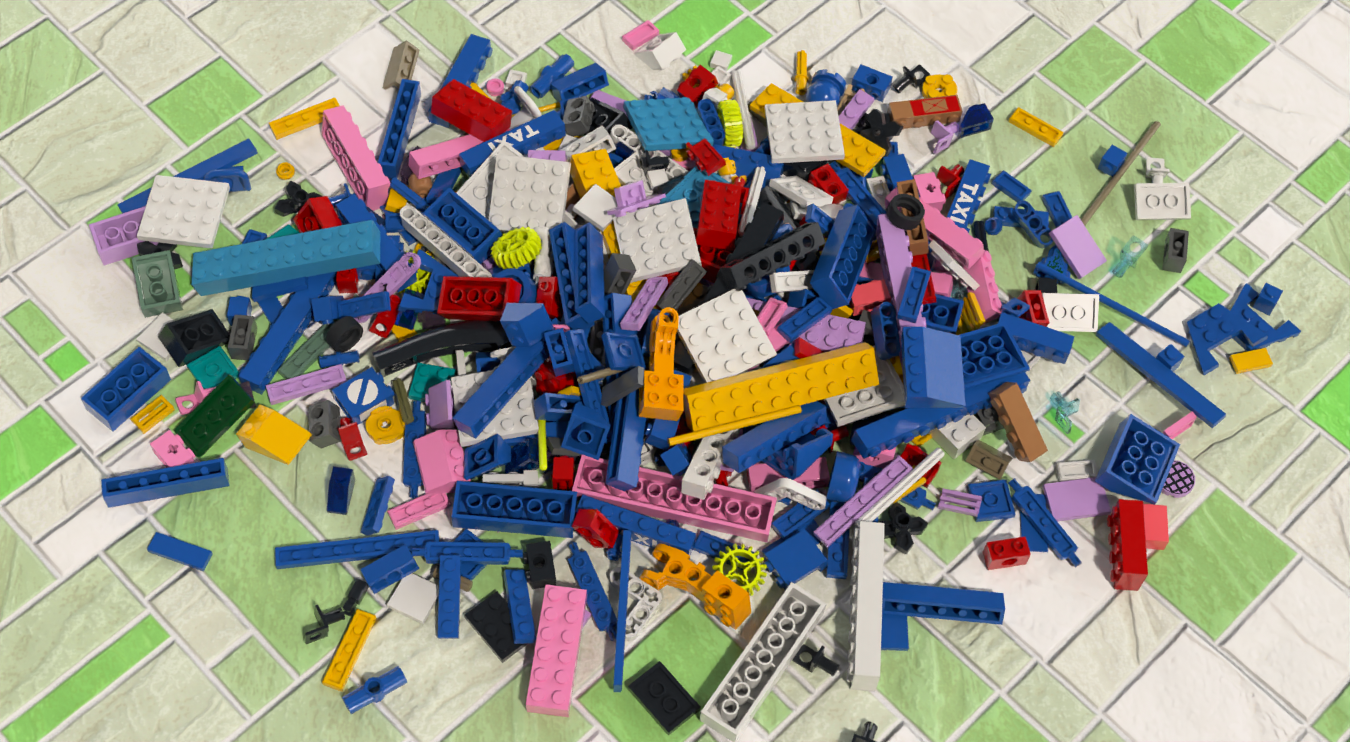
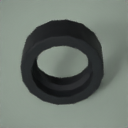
M898 194L891 200L886 214L890 222L896 227L912 230L920 224L925 215V209L923 204L914 196ZM897 207L908 209L913 213L914 217L905 216Z
M343 317L330 327L326 334V342L334 351L346 352L359 342L363 334V327L353 317Z

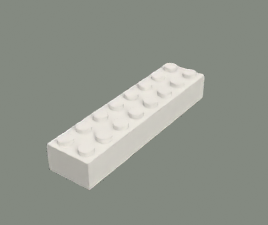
M860 521L859 527L855 528L854 537L852 538V549H854L851 559L853 574H851L850 581L852 586L850 605H852L849 614L851 630H849L848 643H850L848 662H850L847 671V682H850V690L875 692L880 679L884 523Z
M791 582L702 709L700 721L730 741L736 742L823 616L826 603Z

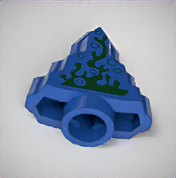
M1055 244L1049 250L1048 256L1042 258L1041 263L1070 277L1071 272L1067 270L1068 264L1064 261L1063 254ZM1036 268L1034 269L1033 274L1038 278L1048 277L1055 279Z

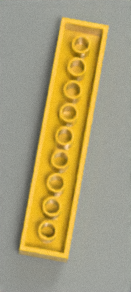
M606 149L571 155L570 174L580 199L595 184L615 197L614 189L620 187L621 184ZM612 221L604 231H601L609 259L612 253L620 254L614 221ZM648 279L629 284L625 295H631L632 303ZM658 305L654 306V309L662 310Z
M864 342L684 388L683 405L687 427L692 432L879 385L874 347Z

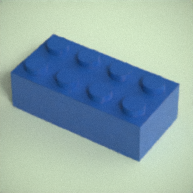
M450 187L423 212L429 221L479 264L491 255L493 243L497 241L498 237L503 236L495 225Z
M138 347L89 390L81 400L89 413L114 432L163 388L171 378L166 367L141 347Z

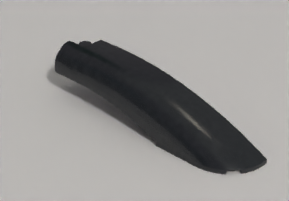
M469 320L419 333L372 352L379 372L383 377H386L423 361L456 354V350H463L466 353L495 351L514 346L511 345L500 321Z

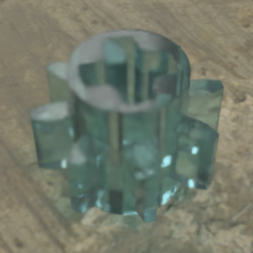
M956 282L950 298L963 300L964 297H968V293L963 292L966 287L964 285L960 287L958 282ZM956 291H959L957 297H954L953 294H955Z

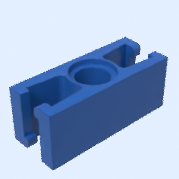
M405 544L360 570L373 593L376 594L420 568Z

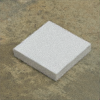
M595 184L573 207V211L601 231H604L613 221L615 215H608L607 211L617 208L618 205L614 196Z
M162 312L136 339L137 342L167 362L171 355L158 336L167 323L174 322L175 320Z
M411 573L402 578L387 603V608L424 624L439 599V585Z

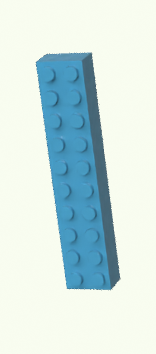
M373 220L196 252L193 253L191 285L200 296L300 277H310L380 264V230Z

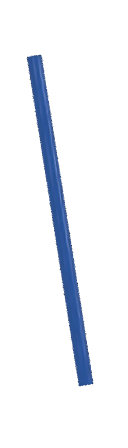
M1038 262L1035 267L1084 294H1099V302L1185 347L1190 342V340L1041 262Z

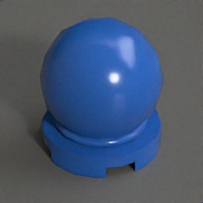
M827 69L818 70L815 72L811 81L812 84L806 92V102L836 100L838 107L840 97L845 92L846 81L838 73L834 75L828 73Z

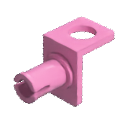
M197 381L194 394L175 399L180 414L191 413L216 387L203 389L201 382ZM190 401L193 407L189 409L184 408L182 403Z

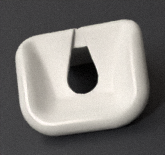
M519 86L514 88V92L522 103V110L511 118L510 130L542 116L534 101Z

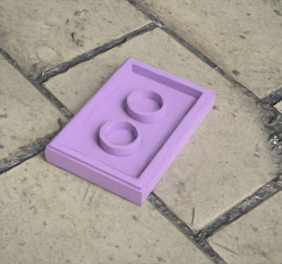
M1078 215L1049 232L1078 279L1107 261Z
M1096 477L1043 485L1049 512L1057 522L1110 515L1111 509L1105 489L1095 482Z

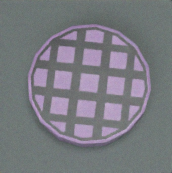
M1174 460L1161 492L1167 496H1174V498L1188 495L1195 485V475L1192 469L1187 464Z

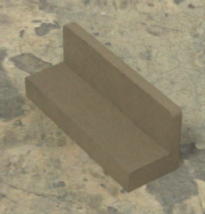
M407 40L393 48L382 87L385 90L392 86L399 89L402 79L412 80L420 50Z

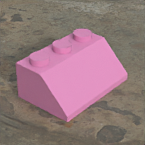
M438 430L413 441L425 494L455 493L457 481H471L464 478V452L460 445L458 430Z

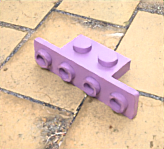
M643 180L635 181L614 189L618 207L607 211L608 215L615 214V217L625 216L626 212L632 213L638 209L649 207V205L660 203V199L665 198L666 194H655L646 197Z

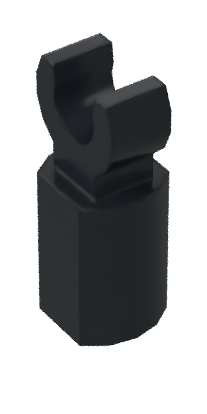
M356 579L347 596L348 600L342 608L345 610V615L352 617L357 604L360 605L369 588L365 581Z

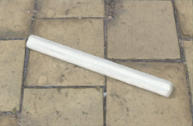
M733 70L732 80L736 101L740 107L743 119L745 146L748 150L755 149L756 143L741 71Z
M763 166L755 169L738 229L739 237L741 238L744 235L747 223H751L766 174Z
M936 448L855 521L854 525L856 528L859 527L860 521L872 522L942 459L945 453L940 448Z

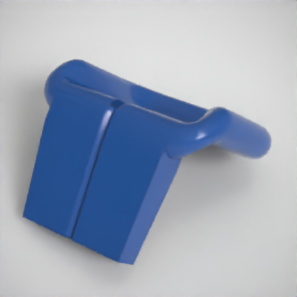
M243 166L212 170L204 177L205 181L229 183V192L250 191L252 189L249 176L244 171Z

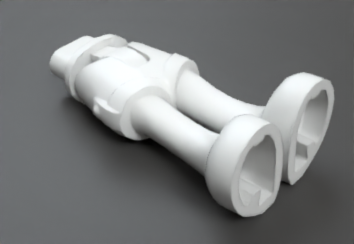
M536 227L534 229L542 243L540 254L534 260L535 274L533 279L537 288L539 277H552L554 274L555 265L553 263L554 255L549 233L550 228Z

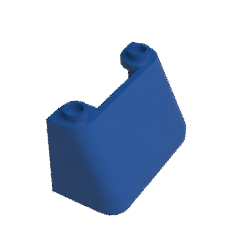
M763 423L743 427V435ZM824 428L819 429L816 432V436L808 433L761 461L788 479L794 480L800 477L832 445L833 433Z

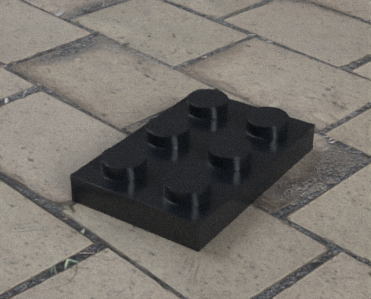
M498 591L464 615L468 623L502 663L529 644H514L508 603Z
M661 661L628 686V690L668 736L701 710V706Z

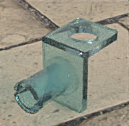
M1132 236L1120 251L1121 260L1112 270V273L1122 278L1130 266L1136 268L1137 260L1146 250L1148 244L1136 236ZM1138 243L1141 249L1139 252H1132L1130 245Z
M1057 391L1050 397V400L1057 406L1055 421L1066 434H1069L1072 421L1068 416L1078 412L1080 400L1077 398L1068 402Z

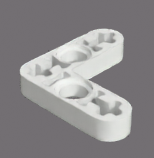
M780 478L754 491V493L776 497L777 501L788 497L814 510H823L826 506L827 497L788 478Z
M615 568L610 573V583L617 590H620V579L615 581V576H620L621 568ZM629 572L628 596L638 603L626 618V629H630L633 622L635 626L633 633H625V641H634L660 607L662 595L657 589ZM637 584L641 587V591L633 593L630 587ZM656 596V601L649 602V597ZM638 611H645L647 617L645 619H638L635 614Z

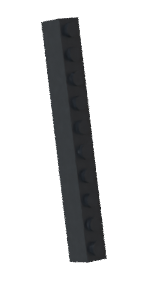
M763 202L760 208L757 207L753 215L754 219L751 223H747L743 237L738 238L734 252L729 253L725 263L728 264L771 242L784 221V211ZM721 270L716 275L717 280L714 285L711 284L709 286L706 298L701 300L698 306L733 290L727 289ZM678 337V344L674 349V368L691 376L696 366L681 338Z

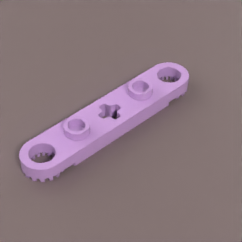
M412 252L404 254L363 296L383 292L384 284L387 285L386 289L389 292V297L393 295L419 269L421 265L419 255ZM413 257L414 264L409 267L408 260ZM372 315L354 319L358 323H365Z

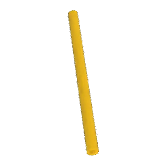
M800 405L671 437L668 438V444L673 446L795 415L801 413L802 410Z

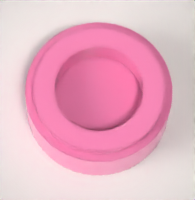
M500 79L489 80L486 84L487 93L491 96L501 95L504 92V83Z

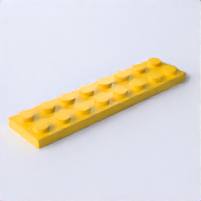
M771 83L750 104V110L766 119L765 104L799 103L803 101ZM840 124L845 157L842 160L836 161L865 177L883 158L886 150Z

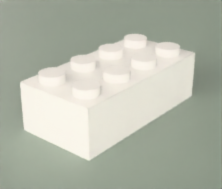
M966 415L958 422L952 421L941 429L931 430L928 434H931L932 438L955 459L982 438L986 427L974 415Z

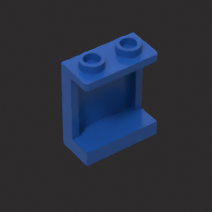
M804 529L766 552L763 564L767 565L766 570L769 573L772 572L776 577L775 582L779 588H784L786 591L791 582L795 584L816 570L821 572L826 569L828 560Z

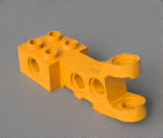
M671 307L662 309L651 322L649 341L650 371L644 370V385L639 388V417L678 421L683 412V375L674 374L675 337L679 316L677 311ZM664 313H670L673 317V321L671 322L668 316Z
M657 544L652 553L655 559L666 564L664 570L656 573L644 568L639 579L658 591L669 585L690 592L704 603V609L707 613L717 616L725 626H731L735 630L751 614L749 592L719 571H716L711 576L704 571L706 567L700 562L696 565L690 561V555L666 544Z

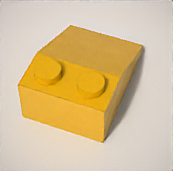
M259 405L236 433L245 448L287 465L291 463L312 436L306 429L277 411L263 405Z

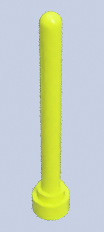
M538 420L539 468L544 471L547 469L546 420Z

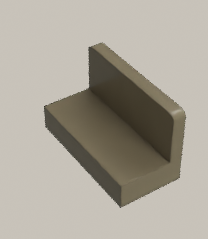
M977 440L965 461L1001 479L1013 458Z

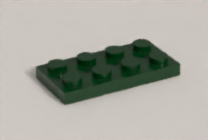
M228 375L177 426L174 432L181 437L185 445L192 450L196 457L201 458L255 401L233 376Z

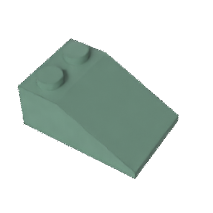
M170 250L132 257L137 290L144 317L160 315L162 312L166 314L183 310Z

